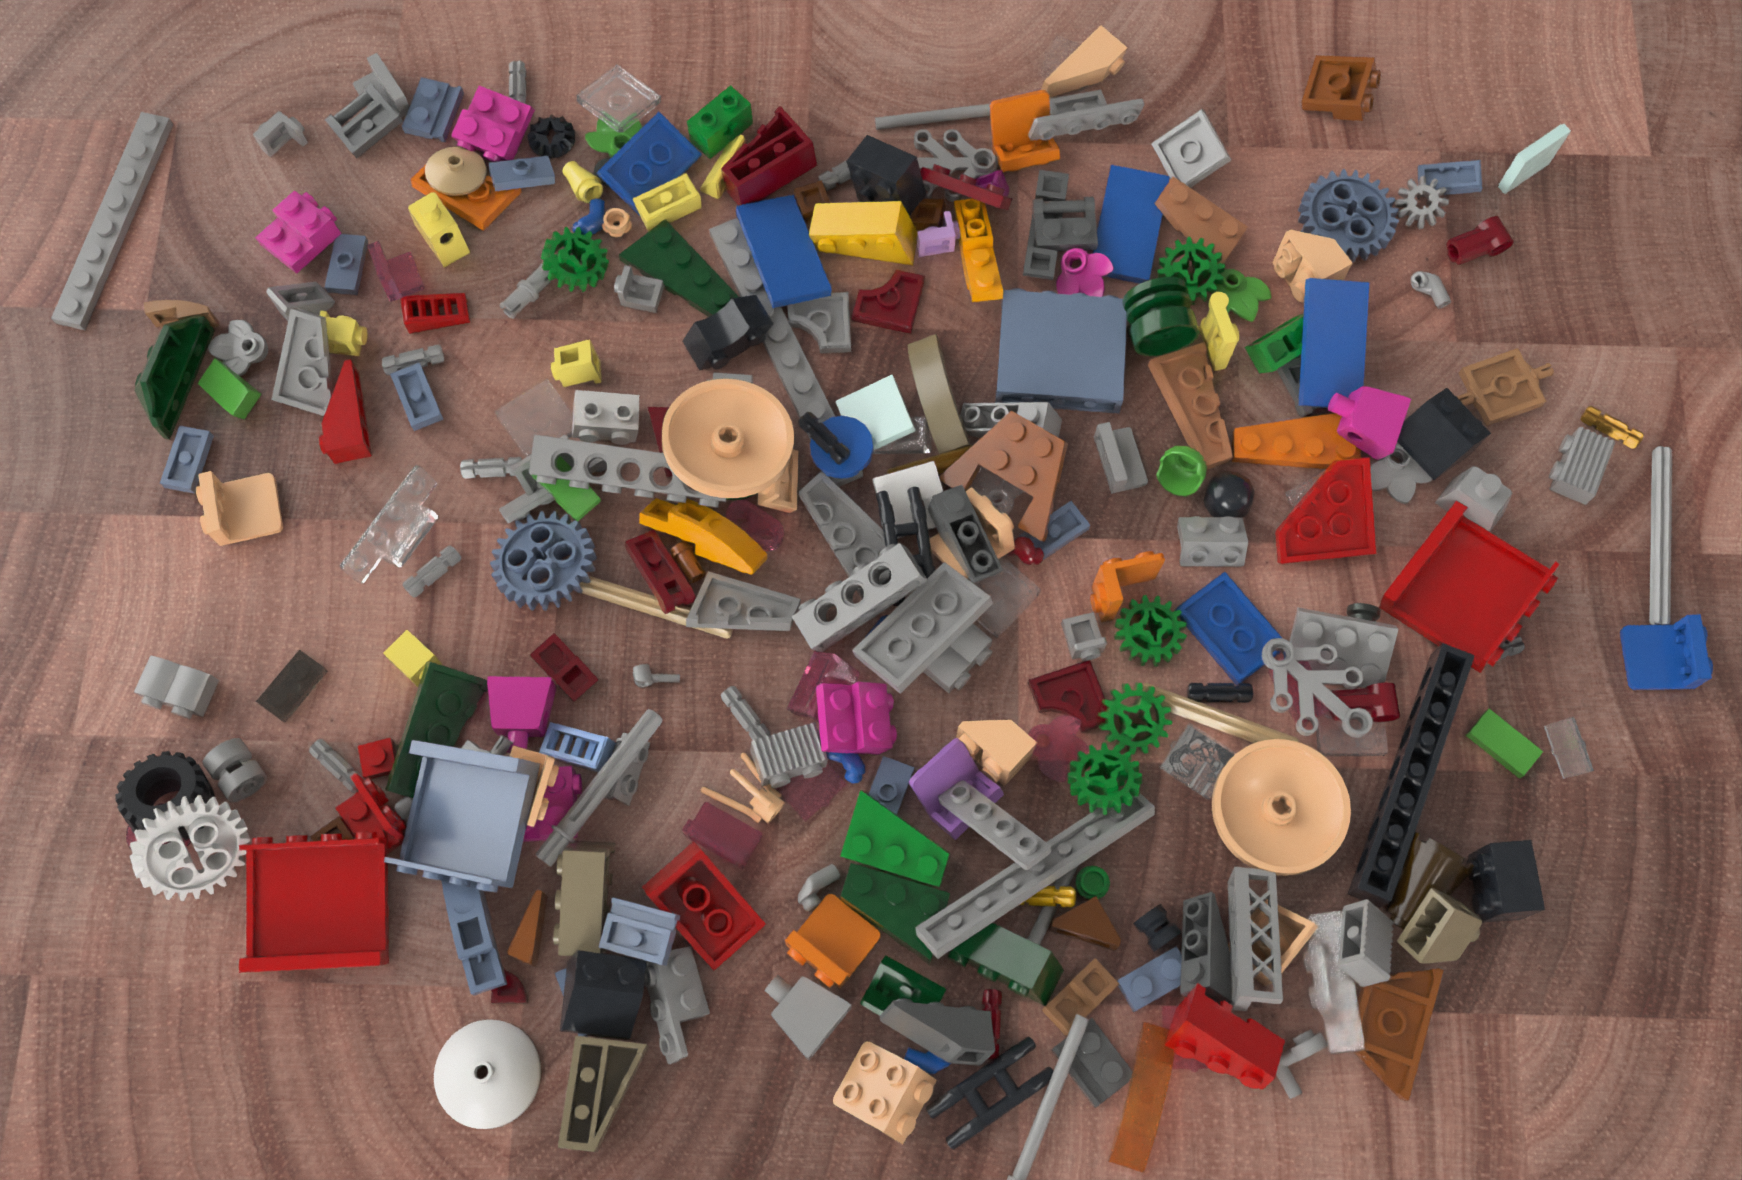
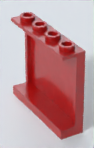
M1456 500L1384 593L1379 608L1437 646L1445 643L1475 655L1471 668L1481 673L1487 664L1494 667L1504 653V650L1500 648L1504 641L1512 642L1523 627L1519 624L1522 617L1525 615L1530 618L1541 603L1536 599L1542 591L1548 594L1559 579L1554 573L1560 564L1555 561L1549 569L1464 517L1468 507Z
M377 832L355 833L354 840H342V833L321 834V841L308 842V835L286 836V843H273V837L251 838V845H239V850H246V957L239 958V973L381 966L389 964L388 863L384 862V858L388 857V838H377Z

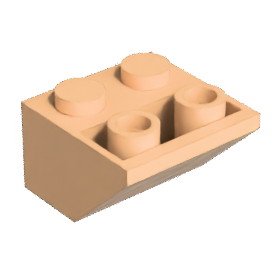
M1289 230L1285 233L1272 262L1278 276L1286 280L1291 287L1295 299L1302 302L1303 305L1306 279L1344 280L1352 265V261L1335 239L1296 230Z
M1012 720L963 721L958 726L956 738H959L965 744L972 759L983 767L982 773L994 783L999 781L1004 787L1031 759L1037 743Z

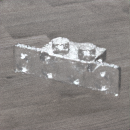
M418 465L413 467L340 564V568L356 582L363 584L381 559L401 569L439 517L432 510L422 506L437 486V482L422 467Z
M1342 911L1311 914L1308 916V920L1314 922L1318 928L1312 934L1311 940L1307 941L1309 951L1303 952L1307 973H1312L1314 986L1309 987L1312 1008H1318V1011L1324 1018L1328 1049L1331 1054L1363 1051L1366 1047L1355 980L1350 979L1351 976L1346 975V972H1342V969L1338 968Z

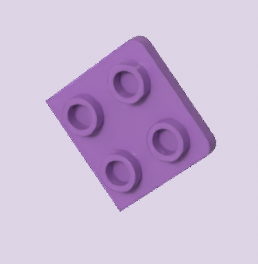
M959 738L953 739L948 745L944 746L909 781L911 788L930 819L954 840L970 826L939 803V795L962 780L966 781L994 803L1004 795L996 783L979 771L965 744Z

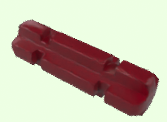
M985 989L982 998V1004L985 1005V1009H982V1011H990L995 1052L987 1060H994L999 1056L997 1040L1000 1039L1001 1010H999V1006L1002 1004V992L997 989Z

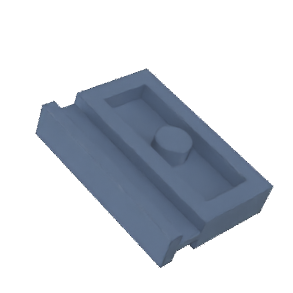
M421 77L402 124L404 133L428 139L437 138L441 142H445L464 95L462 87L457 86L455 88L451 87L448 83Z
M612 897L611 903L613 905L611 912L607 915L599 948L667 966L676 934V923L681 915Z

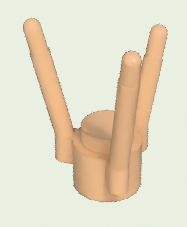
M742 753L741 758L761 783L755 763L746 753ZM731 769L730 774L754 795L749 803L754 807L753 809L706 787L701 788L703 794L750 816L757 823L762 819L770 823L785 805V802L780 799L782 794L772 788L771 784L763 786L765 790L763 788L758 790L736 769Z

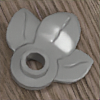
M233 320L229 323L228 333L216 336L210 342L208 350L213 356L223 360V364L233 372L242 376L247 372L251 363H259L266 358L268 345L263 336L254 333L251 324L244 320Z
M1396 443L1393 454L1380 459L1370 467L1372 491L1387 488L1390 496L1403 504H1407L1412 499L1416 483L1421 484L1432 481V478L1399 443ZM1391 456L1399 458L1400 463L1394 462Z

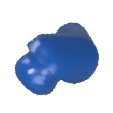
M590 200L589 214L573 224V233H575L577 227H580L581 234L586 235L589 231L594 235L603 229L602 225L605 215V202L603 200Z
M826 752L829 760L842 763L846 770L844 777L848 782H861L862 774H865L866 767L859 754Z
M909 1047L904 1057V1060L918 1066L929 1074H936L951 1064L930 1051L923 1053Z

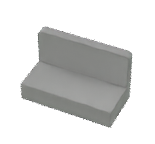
M378 53L369 56L367 60L372 73L354 81L353 86L360 95L365 91L364 87L371 82L400 118L406 116L410 106L404 93ZM374 100L371 101L368 105H366V107H368L370 104H372V103L374 102Z
M1110 422L1098 424L1094 440L1111 494L1146 486L1148 479L1131 428L1126 427L1112 431Z

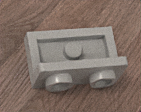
M1230 516L1178 518L1177 529L1181 544L1179 559L1181 566H1244L1248 538L1243 518Z

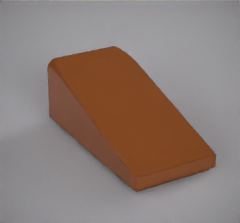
M538 889L537 891L535 890L507 951L508 955L533 967H536L538 962L548 897L543 891Z

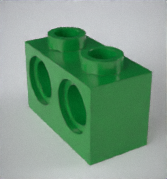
M1304 314L1292 317L1245 346L1259 374L1273 372L1301 355Z

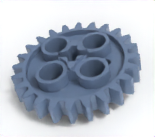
M1342 169L1339 177L1333 171H1330L1327 179L1321 175L1316 183L1312 182L1308 190L1304 192L1301 199L1302 202L1298 208V212L1301 213L1298 223L1304 224L1301 232L1335 239L1345 254L1349 256L1352 263H1354L1358 254L1365 261L1370 253L1377 256L1381 248L1385 249L1399 223V220L1395 218L1399 209L1392 207L1396 200L1395 198H1386L1389 188L1381 190L1378 188L1380 184L1379 179L1370 183V174L1367 173L1361 179L1358 177L1357 170L1353 172L1352 176H1348L1346 170Z
M540 511L538 520H534L528 514L526 524L523 525L520 521L516 520L517 529L515 531L506 528L505 532L508 538L497 539L501 549L492 550L496 560L491 561L490 565L494 570L491 575L497 583L496 586L501 593H504L509 602L514 600L520 608L527 602L531 611H534L537 604L540 603L543 610L547 611L549 602H554L556 607L559 608L561 598L565 597L571 602L573 600L570 593L573 590L578 593L583 592L579 585L580 582L590 583L591 580L586 572L595 571L591 561L596 560L597 556L593 550L595 545L587 529H582L579 521L575 520L572 522L568 514H565L560 519L556 511H553L548 519L544 512ZM548 538L545 542L539 543L541 540ZM571 555L567 560L561 561L565 556ZM521 561H525L522 565L517 566ZM548 578L546 582L539 584L542 579Z

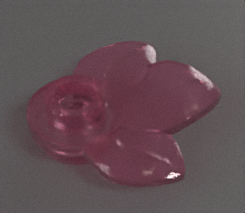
M1061 715L1056 717L1049 725L1039 724L1034 726L1028 733L1035 741L1039 735H1046L1049 738V745L1047 747H1040L1036 743L1033 755L1038 757L1041 772L1054 781H1066L1067 765H1070L1071 761H1077V753L1079 751L1084 752L1086 755L1089 753L1087 744L1076 736L1081 726L1080 719L1069 715Z

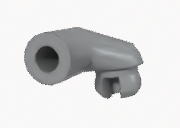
M1417 271L1412 274L1410 281L1413 289L1430 295L1438 309L1444 308L1452 302L1439 276L1423 271Z
M830 864L807 878L798 894V902L803 905L805 911L810 912L816 909L821 902V899L816 894L820 889L840 878L839 871L835 865Z

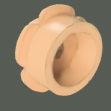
M612 208L605 213L602 228L611 237L617 238L630 231L632 222L629 221L630 216L624 210Z

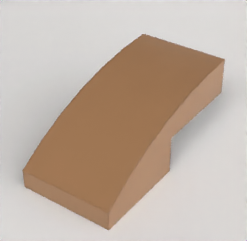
M182 300L144 302L145 314L156 327H162L165 324L196 315L205 316L212 327L219 326L218 319L209 307L199 303Z
M1094 958L1042 1011L1067 1036L1076 1014L1086 1017L1119 983Z

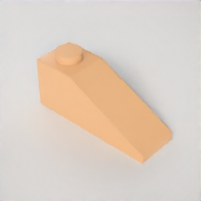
M1100 25L1044 80L1041 90H1046L1050 97H1054L1102 82L1110 73L1114 76L1125 63L1123 57L1127 47Z

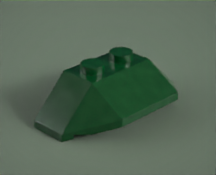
M196 315L163 325L154 345L148 350L147 361L142 373L136 378L134 391L152 426L165 439L170 440L215 332L205 316Z

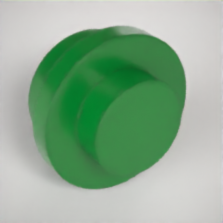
M1091 865L1079 871L1076 876L1075 886L1083 898L1090 900L1096 896L1098 899H1101L1109 890L1110 879L1102 868Z

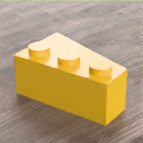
M901 201L815 203L809 237L821 252L913 265L918 231Z

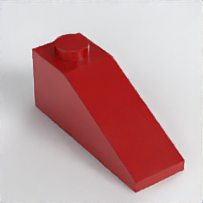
M351 359L344 361L321 423L323 435L319 436L320 448L322 453L327 454L334 464L372 456L360 373Z

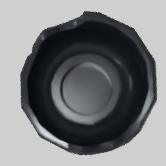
M1219 472L1209 481L1203 500L1204 506L1213 517L1230 516L1244 518L1253 504L1255 491L1249 478L1239 472Z

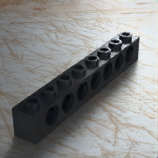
M1442 643L1430 655L1348 895L1362 901L1367 899L1379 908L1392 901L1475 655Z

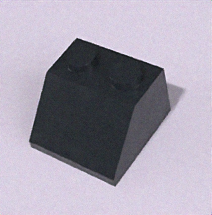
M1445 388L1425 402L1403 422L1397 442L1433 480H1436L1471 455L1491 432L1465 407L1458 397L1448 388Z
M577 950L567 962L560 1031L629 1040L643 997L646 961Z

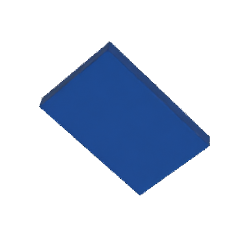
M659 111L598 170L597 175L640 216L633 198L683 175L701 158L702 153Z
M1223 572L1174 610H1181L1182 613L1179 619L1186 622V627L1236 686L1265 665L1262 660V649L1265 644L1271 639L1282 638L1226 572ZM1274 651V652H1273V657L1275 658V657H1276L1277 655H1279L1281 652H1280V651Z

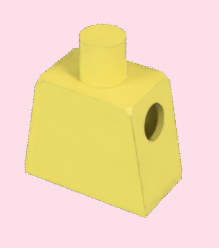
M435 192L426 195L408 207L416 228L444 268L470 253L455 220ZM447 233L450 240L446 243H441V236Z

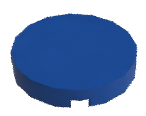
M848 416L831 417L822 422L839 439V443H843L850 450V457L844 463L837 464L830 457V453L827 454L811 438V457L815 465L827 476L838 479L850 478L859 474V471L863 470L871 462L874 452L872 435L866 425L856 418Z

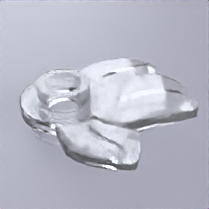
M981 467L979 470L978 480H974L969 489L973 488L981 496H986L994 508L1000 513H1006L1007 515L1014 507V499L1023 493V490L984 467ZM997 499H1003V500H1002L1001 502H999V503L993 502L994 500H997Z

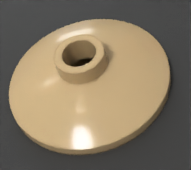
M448 147L437 151L429 158L425 166V175L429 185L436 191L450 196H460L475 191L483 184L487 173L483 158L475 151H469L462 147Z

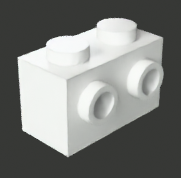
M575 391L572 438H579L584 442L610 440L619 445L636 441L639 430V395Z

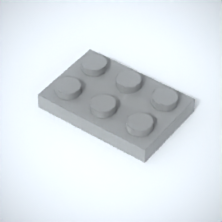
M1297 607L1289 642L1294 648L1320 647L1323 644L1332 645L1337 650V658L1330 666H1321L1316 661H1299L1298 663L1306 670H1345L1348 667H1356L1363 674V681L1358 687L1365 688L1371 684L1385 682L1399 629L1396 625ZM1323 650L1320 652L1323 659L1331 660V654L1328 651ZM1353 673L1346 674L1349 682H1357V677Z

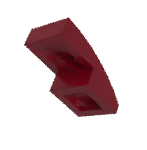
M555 633L529 654L537 665L552 678L554 683L573 702L599 680Z

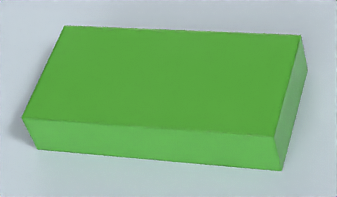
M1487 709L1465 735L1519 779L1528 772L1543 753L1540 748L1491 709Z

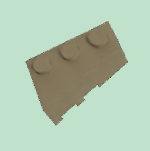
M575 841L574 844L569 845L563 850V854L558 855L556 869L557 875H562L561 889L556 891L555 909L560 910V924H555L553 943L554 945H559L558 955L573 956L577 950L601 954L605 952L606 949L599 948V943L610 906H607L608 885H612L613 874L609 873L610 853H615L616 843Z
M575 1036L558 1148L598 1152L648 1049L647 1044Z

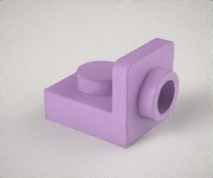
M950 211L943 213V227H928L923 231L917 232V251L919 257L955 251V240L960 239V231L957 220L952 221Z

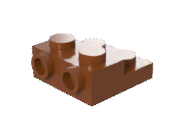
M1316 55L1301 101L1302 109L1332 112L1333 119L1363 121L1365 112L1371 113L1373 109L1374 96L1371 94L1372 89H1378L1381 81V71L1376 69L1375 57Z

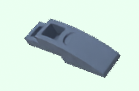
M444 875L442 888L458 958L462 961L471 995L475 996L507 985L490 923L492 918L484 890L476 889L477 882L471 881L470 887L449 883L450 876Z

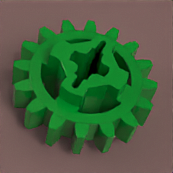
M564 227L563 235L554 231L552 240L546 239L544 249H542V270L549 271V281L555 278L559 280L557 287L561 288L564 284L569 285L570 292L574 291L575 286H579L582 292H585L587 284L595 288L598 280L604 279L609 260L606 259L608 250L600 248L602 240L596 239L593 241L591 239V231L586 233V235L581 234L580 227L576 228L575 233H571L568 227Z
M1187 237L1186 244L1184 245L1179 240H1176L1174 250L1166 247L1165 255L1167 258L1159 259V265L1163 268L1157 270L1158 278L1178 277L1183 279L1188 287V295L1192 301L1191 305H1195L1196 297H1200L1204 302L1207 301V292L1209 291L1212 294L1217 292L1215 283L1222 284L1224 279L1219 274L1225 272V264L1219 263L1222 260L1221 252L1213 254L1215 248L1213 243L1207 247L1203 246L1204 238H1200L1197 244L1192 242L1191 237ZM1197 254L1202 255V256L1205 257L1206 259L1203 260V259L1200 258ZM1184 255L1179 262H1174L1178 257ZM1189 261L1192 262V267H1194L1195 271L1193 281L1190 280V275L1188 274ZM1209 279L1204 285L1198 287L1203 280Z
M1143 595L1140 604L1134 599L1130 600L1129 609L1123 607L1119 613L1121 619H1117L1114 627L1121 630L1116 632L1114 638L1115 640H1123L1119 648L1120 652L1129 650L1131 653L1128 660L1132 661L1137 656L1141 658V666H1144L1147 660H1152L1154 667H1157L1161 658L1167 663L1170 662L1173 658L1172 653L1178 654L1182 647L1179 643H1184L1187 637L1186 634L1180 632L1185 629L1186 622L1177 620L1182 613L1181 610L1172 612L1170 610L1172 602L1168 601L1165 605L1160 604V596H1156L1153 602H1149L1147 595ZM1140 614L1139 622L1129 626L1132 618ZM1150 630L1153 632L1156 631L1154 637L1153 635H1151ZM1171 636L1170 642L1161 648L1162 639Z
M1136 682L1134 689L1131 690L1128 683H1123V692L1120 693L1116 689H1112L1110 692L1113 699L1111 701L1102 700L1107 710L1098 712V716L1105 718L1106 723L1101 724L1099 729L1109 731L1105 740L1107 742L1117 740L1116 745H1120V751L1127 745V751H1130L1132 755L1135 754L1137 747H1139L1143 754H1147L1148 744L1158 748L1160 744L1157 738L1159 736L1168 737L1169 734L1163 730L1164 725H1172V721L1165 719L1164 714L1170 712L1171 707L1161 705L1166 698L1164 695L1153 696L1155 687L1149 686L1143 691L1142 683ZM1139 696L1133 704L1124 705L1120 703L1128 697ZM1152 706L1156 713V722L1152 720L1149 711ZM1123 711L1129 713H1137L1139 711L1138 717L1141 718V721L1146 723L1147 726L1143 724H1132V720L1128 718V715L1123 713ZM1114 714L1118 716L1121 725L1118 731L1114 724ZM1143 731L1150 733L1141 740L1132 741V738H1135L1137 733Z
M1103 742L1101 750H1096L1091 744L1089 745V753L1087 755L1079 751L1077 753V761L1070 762L1071 772L1068 773V784H1071L1070 794L1071 796L1078 795L1079 806L1089 803V812L1091 813L1097 807L1102 808L1103 815H1107L1108 808L1111 807L1117 813H1120L1122 803L1131 806L1133 805V796H1139L1140 794L1139 785L1142 784V773H1139L1140 764L1138 761L1131 762L1132 753L1130 751L1123 755L1120 754V745H1116L1113 750H1108L1107 744ZM1125 785L1124 788L1119 791L1118 788H1119L1120 786Z

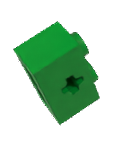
M730 85L687 121L690 142L709 159L713 158L729 142L753 124L751 103Z

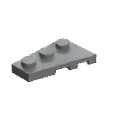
M293 308L290 310L271 400L324 416L333 393L326 317Z
M708 571L686 619V627L790 631L794 622L792 616L798 612L801 599Z

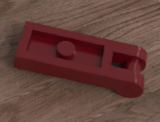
M655 530L625 541L626 551L657 598L664 614L675 611V607L684 604L687 606L694 603L696 597L693 589ZM675 587L678 592L670 595L667 590Z

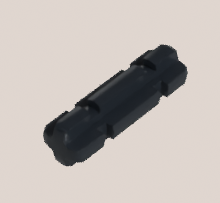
M806 412L798 420L799 426L806 433H809L810 437L827 454L830 453V457L837 464L844 463L850 457V450L843 443H839V439L822 422L819 423L817 421L818 418L812 412Z
M1190 683L1187 687V697L1197 702H1202L1203 699H1206V702H1233V700H1237L1240 703H1249L1253 699V687L1250 683H1238L1237 686H1234V683H1207L1206 686H1203V683Z

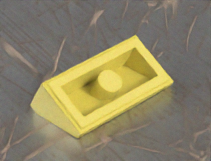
M739 135L726 145L702 184L701 192L716 199L722 196L726 187L721 168L745 143L744 136Z
M687 174L681 175L633 198V202L648 232L665 219L671 223L702 207L701 197Z

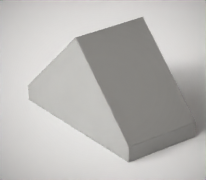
M317 282L268 287L266 291L278 311L287 321L289 320L290 310L293 308L320 315V311H327L335 303L331 296Z

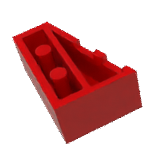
M1197 983L1176 1008L1164 1045L1173 1049L1177 1055L1183 1058H1193L1206 1064L1210 1070L1216 1073H1226L1239 1079L1243 1085L1249 1088L1263 1090L1276 1077L1285 1040L1252 1018H1248L1245 1022L1231 1012L1233 1008L1231 1004L1225 1000L1221 1001L1220 1004L1216 1003L1205 995L1207 988Z

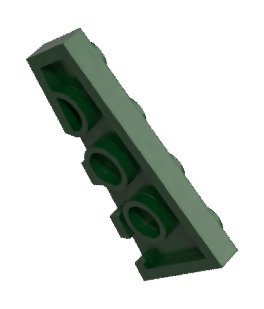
M666 219L618 254L621 262L628 266L632 265L645 277L663 280L665 290L673 295H679L688 301L690 306L708 317L725 307L732 298L739 297Z
M426 662L385 791L409 796L410 798L414 797L423 756L409 753L412 740L450 747L454 746L460 736L461 729L468 718H471L483 693L488 690L486 679L433 662Z

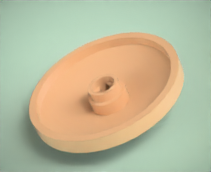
M737 379L709 380L687 389L669 407L662 427L664 456L674 474L694 490L719 498L746 497L771 486L781 477L789 465L794 445L792 421L780 401L765 389Z
M1264 740L1240 750L1221 770L1212 795L1214 823L1219 836L1227 848L1239 860L1251 868L1275 872L1276 875L1280 876L1305 873L1323 864L1339 849L1346 837L1350 824V798L1347 787L1338 770L1325 756L1315 749L1292 740Z

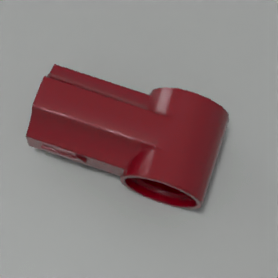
M1493 216L1481 222L1475 229L1449 239L1446 243L1447 255L1452 263L1455 262L1461 265L1486 254L1489 257L1497 256L1509 249L1514 241L1499 216Z
M1383 682L1368 685L1363 689L1331 691L1351 710L1355 708L1366 710L1375 723L1389 722L1400 718L1394 683ZM1329 710V713L1333 721H1341V719H1339L1331 710Z

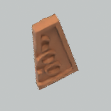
M1203 342L1151 359L1148 367L1188 446L1201 453L1206 462L1207 469L1228 463L1233 455L1225 422L1221 419L1219 412L1220 401L1218 393H1215L1212 378L1214 376L1211 365H1208L1206 353L1208 352L1206 343Z

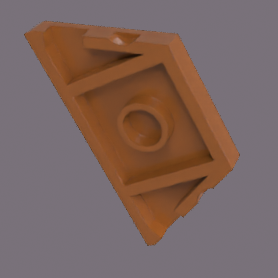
M1440 968L1389 974L1391 977L1388 981L1362 986L1347 1037L1346 1045L1403 1101H1409L1444 971Z

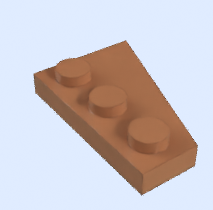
M1175 177L1171 178L1154 203L1176 231L1182 232L1186 238L1191 237L1193 243L1197 244L1200 238H1204L1203 246L1205 247L1213 243L1215 245L1213 254L1221 252L1222 260L1219 263L1222 264L1225 263L1248 226Z

